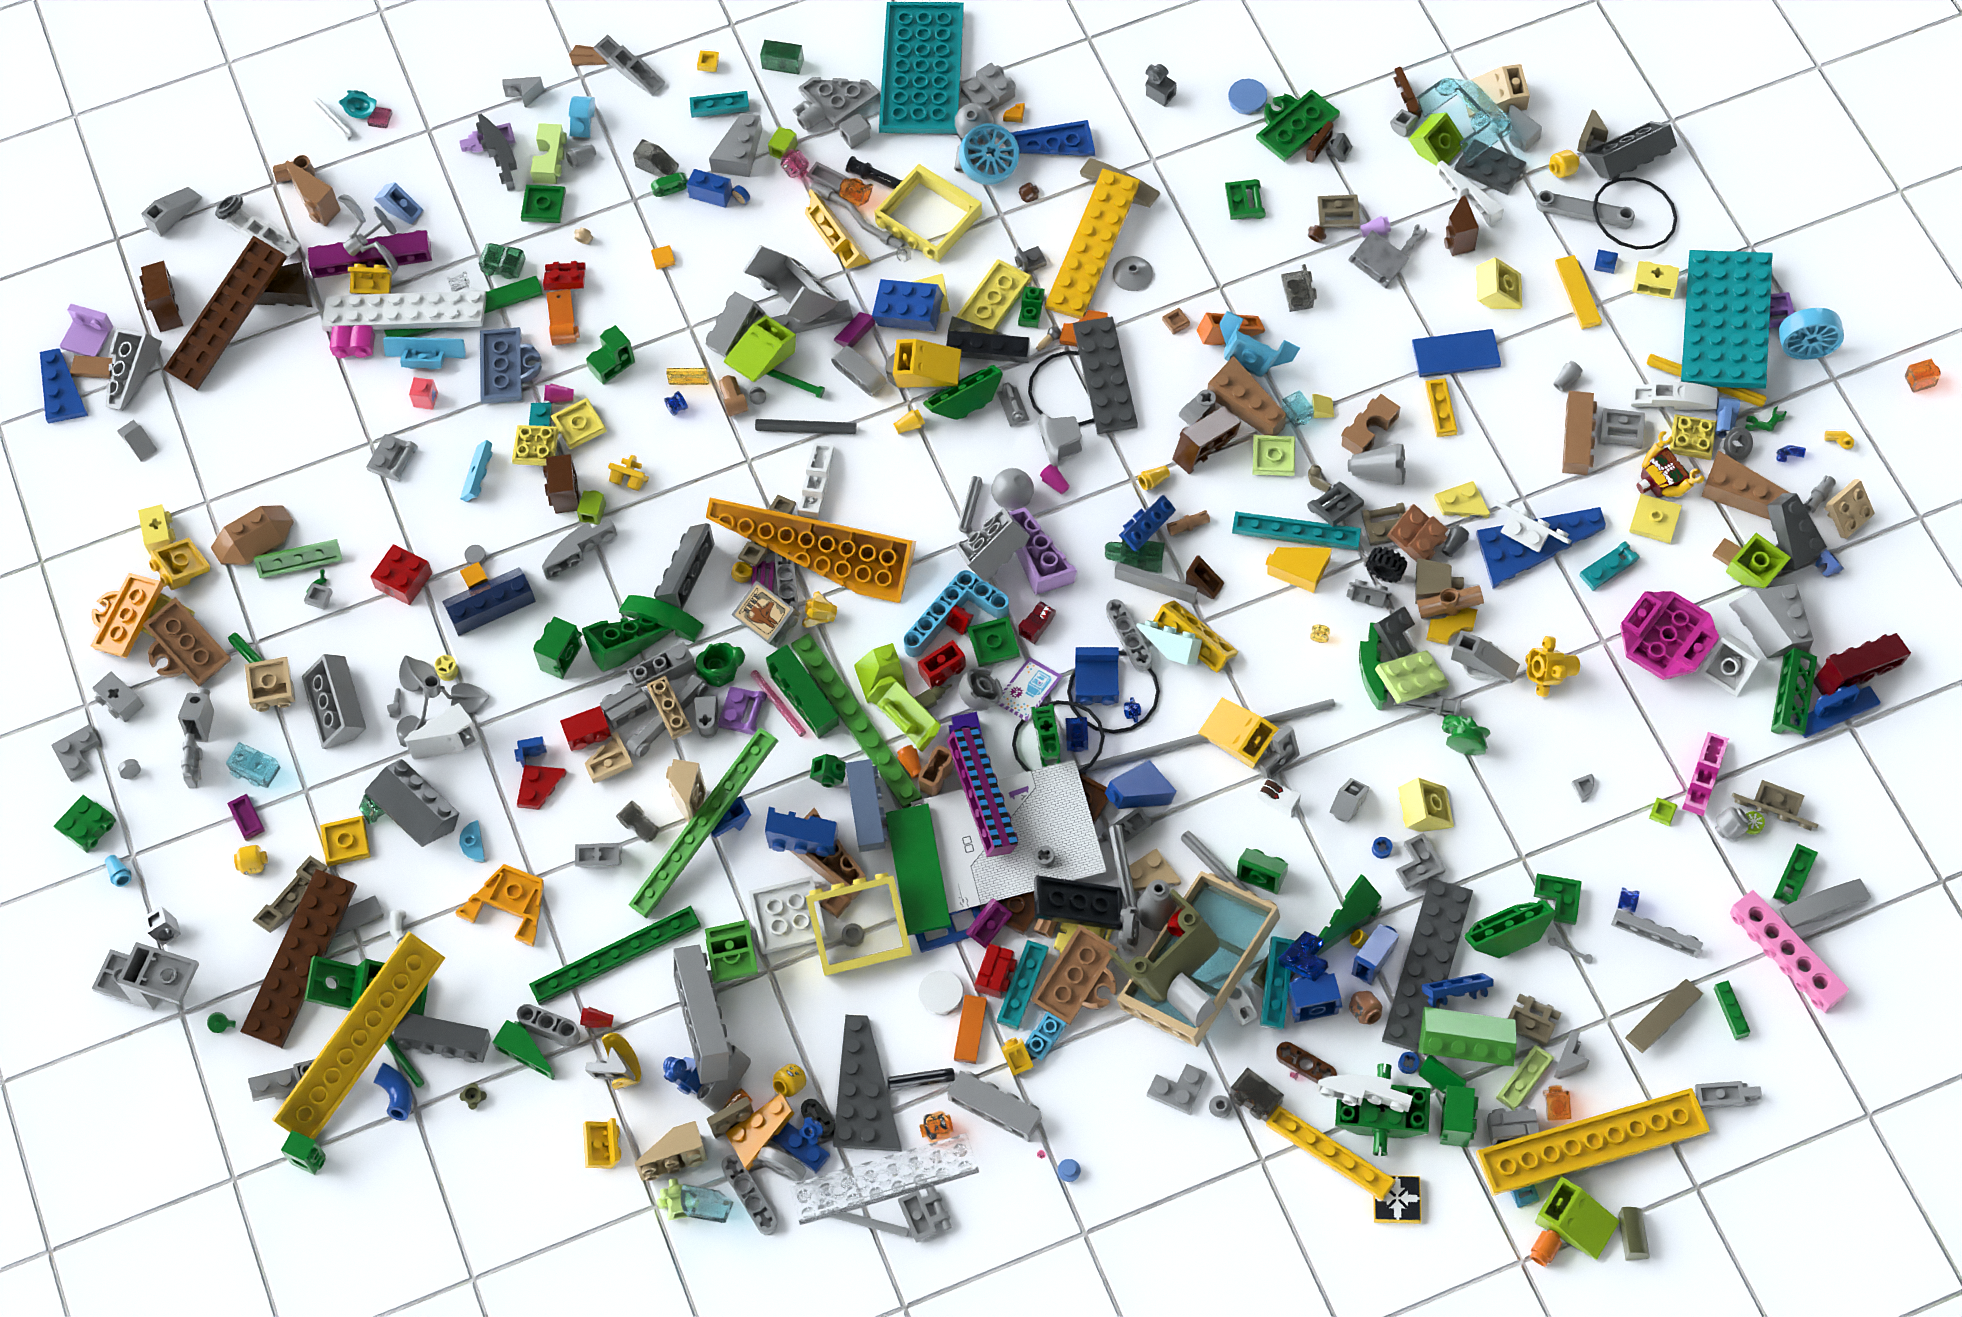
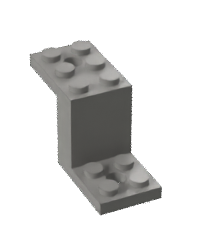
M135 942L130 955L113 949L109 950L91 989L93 992L153 1011L160 998L181 1005L199 967V962ZM172 972H174V977L169 980Z

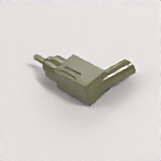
M952 684L945 687L936 686L931 690L929 688L915 698L929 710L937 705V700L943 698L942 695L945 694L948 688L952 687Z

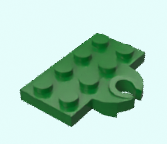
M1313 89L1308 91L1299 100L1292 95L1284 93L1283 96L1273 98L1274 106L1280 107L1281 110H1273L1271 104H1266L1264 119L1267 126L1256 134V140L1285 162L1311 141L1314 134H1318L1327 121L1332 123L1340 117V111Z

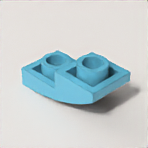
M1047 1011L1036 1030L1032 1031L1024 1044L1028 1053L1042 1061L1064 1031L1067 1023Z

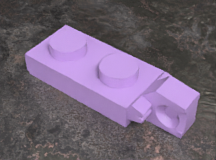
M511 123L496 126L509 144L516 143ZM476 130L472 131V134L468 135L467 139L459 140L461 151H472L473 153L483 151L481 140L484 139L483 134H478Z

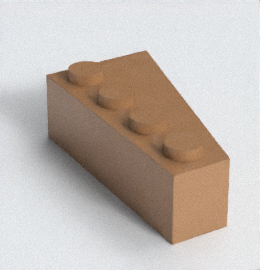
M1234 356L1208 382L1207 389L1215 393L1216 403L1222 407L1225 406L1235 416L1263 435L1277 436L1285 428L1286 413Z
M1718 450L1701 497L1770 520L1767 505L1782 493L1790 492Z

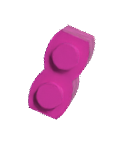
M366 325L332 327L329 347L332 355L338 358H346L352 355L358 358H365L373 355L375 332L371 326Z

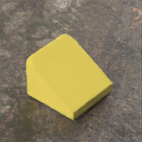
M1312 394L1313 419L1334 417L1332 398Z

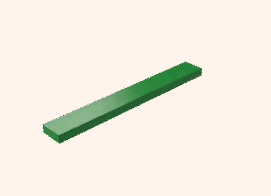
M537 275L486 291L487 297L484 314L543 295ZM440 328L387 329L384 332L386 337H415Z
M690 905L529 983V986L538 1005L701 927V924Z

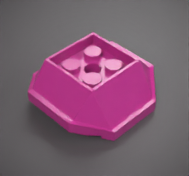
M1644 591L1620 625L1626 658L1662 680L1694 673L1719 639V634L1711 614L1674 591ZM1663 636H1669L1672 639H1666Z

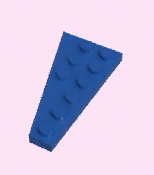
M1601 507L1540 518L1550 524V529L1554 531L1560 529L1568 533L1569 536L1567 538L1572 540L1570 544H1567L1549 534L1540 552H1536L1501 533L1504 525L1477 530L1476 536L1492 589L1499 586L1501 582L1514 578L1516 574L1529 570L1550 559L1559 551L1572 547L1574 543L1585 540L1604 530L1606 523Z

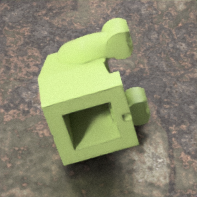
M677 1178L670 1179L668 1181L670 1187L660 1190L661 1198L657 1199L658 1208H669L667 1213L668 1221L691 1217L694 1209L691 1195L684 1184H678Z

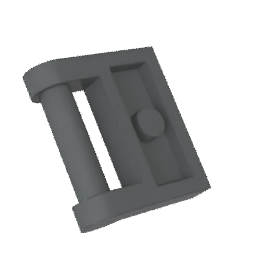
M1341 481L1334 484L1331 490L1318 499H1313L1307 503V507L1312 513L1318 514L1332 527L1364 506V500ZM1339 495L1338 497H1336L1335 499H1333L1331 502H1329V503L1326 504L1325 506H1322V505H1324L1326 502H1328L1329 500H1331L1332 498H1334L1335 496Z

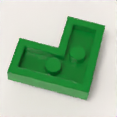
M1537 873L1533 897L1556 901L1554 922L1576 925L1582 881Z

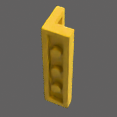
M1175 600L1163 604L1153 620L1158 622L1159 627L1164 628L1165 625L1177 628L1176 632H1191L1195 634V638L1202 639L1198 659L1216 673L1221 672L1227 660L1235 657L1239 652Z

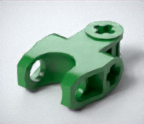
M1053 704L1035 708V706L1031 707L1042 768L1049 766L1045 763V760L1057 758L1056 764L1061 763V749Z

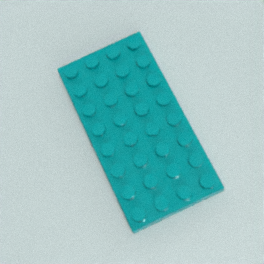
M887 2L879 133L958 134L955 127V116L959 110L964 2Z
M1689 250L1681 382L1710 387L1766 389L1773 252Z

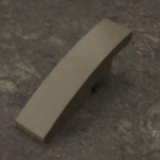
M1089 158L1079 171L1081 177L1096 182L1102 168L1136 178L1123 170L1093 158ZM1140 180V186L1132 203L1150 208L1159 197L1160 191Z
M1685 979L1652 1009L1625 1039L1643 1054L1668 1032L1670 1027L1704 993L1688 979Z

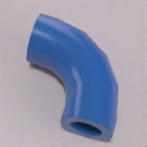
M382 1062L373 1083L384 1088L389 1095L390 1102L386 1110L387 1114L395 1120L405 1121L409 1117L413 1100L410 1085L399 1071Z

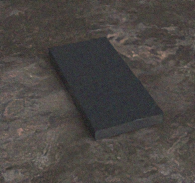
M1036 875L1034 878V916L1036 919L1119 931L1122 929L1123 922L1120 919L1122 910L1121 887Z

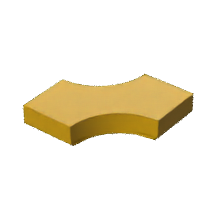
M1468 607L1461 609L1454 616H1447L1441 619L1431 618L1426 640L1448 645L1450 639L1455 634L1460 633L1461 630L1472 632L1478 609Z

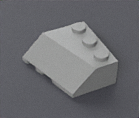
M1003 507L984 523L982 530H974L969 534V539L964 544L959 542L955 547L967 566L986 582L997 574L998 569L1003 564L1008 563L1012 559L1013 554L1018 549L1023 548L1027 544L1030 536Z
M1797 583L1753 590L1729 603L1730 608L1733 611L1735 610L1740 617V622L1750 631L1753 636L1752 639L1766 658L1783 656L1794 647L1805 652L1810 651L1814 638Z

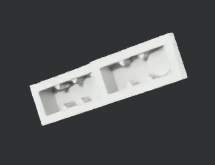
M1438 162L1436 175L1458 201L1461 196L1466 195L1468 202L1489 227L1502 220L1503 206L1445 162Z

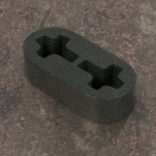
M816 1099L805 1100L801 1105L803 1118L811 1117L813 1120H821L824 1125L829 1124V1131L823 1130L819 1138L828 1139L832 1137L835 1128L832 1118ZM808 1106L812 1108L816 1106V1117H814L811 1112L807 1113Z

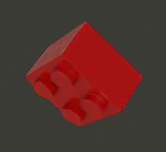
M392 544L370 575L375 589L410 606L433 572L427 560Z

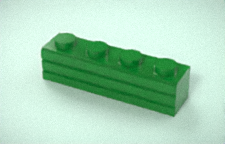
M1729 980L1715 984L1713 990L1734 1039L1738 1040L1748 1037L1751 1031Z

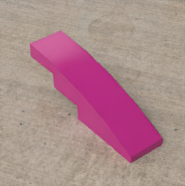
M1707 732L1682 807L1683 810L1704 816L1729 738Z

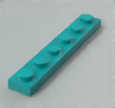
M1235 511L1232 534L1358 551L1361 528L1341 525L1332 527L1327 523Z

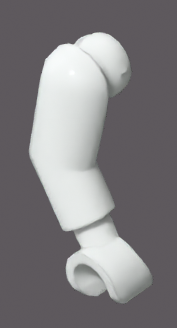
M395 909L390 913V934L398 945L405 937L402 932V921L407 917L404 909Z

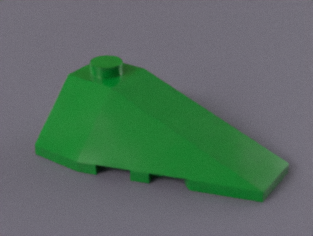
M642 617L629 621L628 618H620V622L608 623V620H604L582 628L592 660L603 672L623 665L674 631Z
M1360 874L1344 896L1346 899L1342 904L1343 908L1335 910L1329 922L1331 926L1323 928L1309 949V960L1312 961L1355 930L1368 923L1372 916L1376 918L1382 910V896L1364 875Z

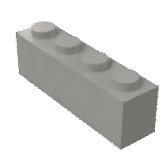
M960 1070L947 1093L948 1101L1027 1142L1030 1141L1042 1119L1041 1111H1039L1040 1109L1036 1105L1029 1102L1027 1104L1023 1103L1015 1094L1011 1092L1006 1094L1000 1091L997 1085L992 1082L985 1083L979 1080V1077L970 1071L965 1073Z

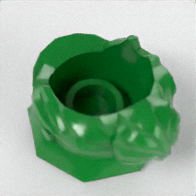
M727 642L709 644L705 651H702L696 657V674L704 678L709 685L720 688L734 681L737 669L744 663L746 654L741 647H733Z
M1449 714L1444 717L1441 728L1443 732L1451 734L1447 737L1446 741L1448 747L1456 752L1467 755L1486 754V749H1488L1486 738L1491 734L1488 728L1478 726L1472 716H1469L1468 719L1464 718L1463 715L1459 717Z

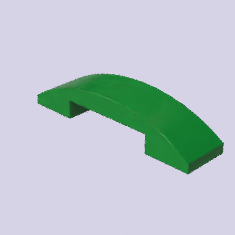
M628 595L618 610L620 614L635 620L642 617L673 629L676 636L694 643L704 628L703 623L685 611L651 597Z

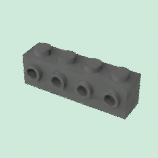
M412 1013L404 1015L393 1034L396 1045L402 1049L410 1050L412 1048L420 1050L425 1054H441L449 1059L454 1057L461 1058L469 1063H483L491 1041L489 1030L486 1028Z

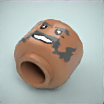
M1358 991L1352 995L1349 1010L1359 1023L1371 1025L1376 1023L1382 1016L1383 1006L1371 991Z

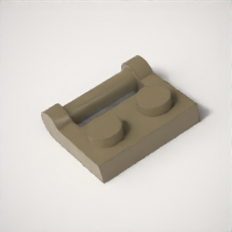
M1358 194L1317 196L1320 227L1325 230L1326 228L1343 227L1360 229ZM1353 216V219L1325 220V217Z
M1403 502L1396 503V506L1381 509L1361 510L1370 546L1393 542L1387 534L1406 512ZM1398 514L1399 517L1380 522H1371L1373 518Z

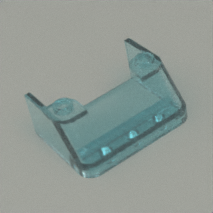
M1446 77L1418 95L1417 100L1424 118L1456 95L1476 114L1470 122L1474 132L1459 142L1465 161L1468 163L1508 135L1513 128L1512 122L1474 81Z

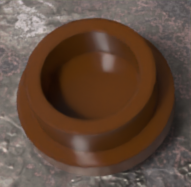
M1318 225L1308 228L1307 236L1311 240L1321 243L1322 240L1326 239L1327 235L1324 228Z

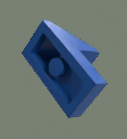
M742 796L736 798L713 829L711 834L714 838L719 837L734 827L738 831L742 830L752 815Z

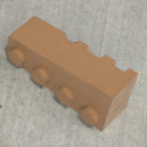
M815 807L804 817V819H809V816L821 818ZM838 838L835 855L819 856L816 853L798 854L790 851L832 885L844 882L845 886L853 885V880L866 877ZM863 890L844 895L853 901Z

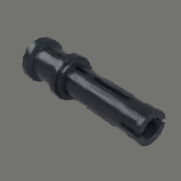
M855 156L849 158L845 169L847 173L857 174L863 180L871 179L891 189H895L903 181L873 168L869 162L864 163L857 160Z

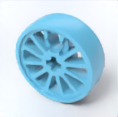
M987 123L976 126L966 134L960 144V165L965 174L977 183L983 185L998 184L1006 180L1017 167L1019 161L1017 141L1007 129L1000 125ZM978 138L984 140L985 145H979L977 143ZM996 138L1001 140L998 144H995ZM1001 144L1006 146L1005 148H998ZM968 149L975 151L976 154L969 155ZM1008 152L1009 156L1004 155V154H1001V153ZM978 158L979 162L973 165L971 159ZM1001 160L1009 162L1008 167ZM980 164L985 166L983 172L977 169ZM990 165L993 171V175L987 173ZM997 165L1003 170V173L998 172Z
M1808 308L1791 314L1781 323L1779 338L1781 347L1786 355L1795 359L1809 360L1826 356L1837 350L1843 343L1844 329L1842 320L1835 311L1827 308Z

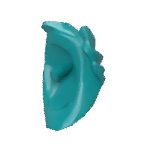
M347 90L348 95L338 101V104L342 105L344 111L349 116L360 119L370 116L377 104L376 99L368 97L367 93L358 90Z

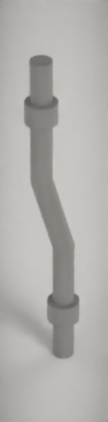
M816 182L811 184L810 188L821 194L822 198L828 201L832 200L848 209L863 230L880 238V241L884 244H890L899 250H903L905 243L894 238L893 234L888 231L883 232L867 223L852 202L837 195L829 187L825 188Z

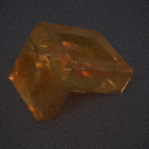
M1562 1085L1548 1086L1549 1090H1542L1543 1096H1545L1548 1121L1572 1119L1570 1092L1567 1089L1562 1088Z

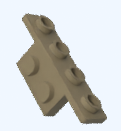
M1761 780L1754 800L1734 792L1731 797L1735 798L1734 802L1747 807L1748 803L1757 806L1756 811L1767 815L1769 811L1777 813L1778 819L1788 823L1793 819L1800 822L1798 826L1811 831L1812 827L1818 828L1819 826L1817 823L1797 816L1805 795L1768 781Z

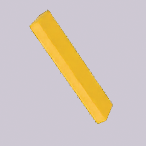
M1572 255L1555 259V266L1581 330L1601 325V317L1576 256Z

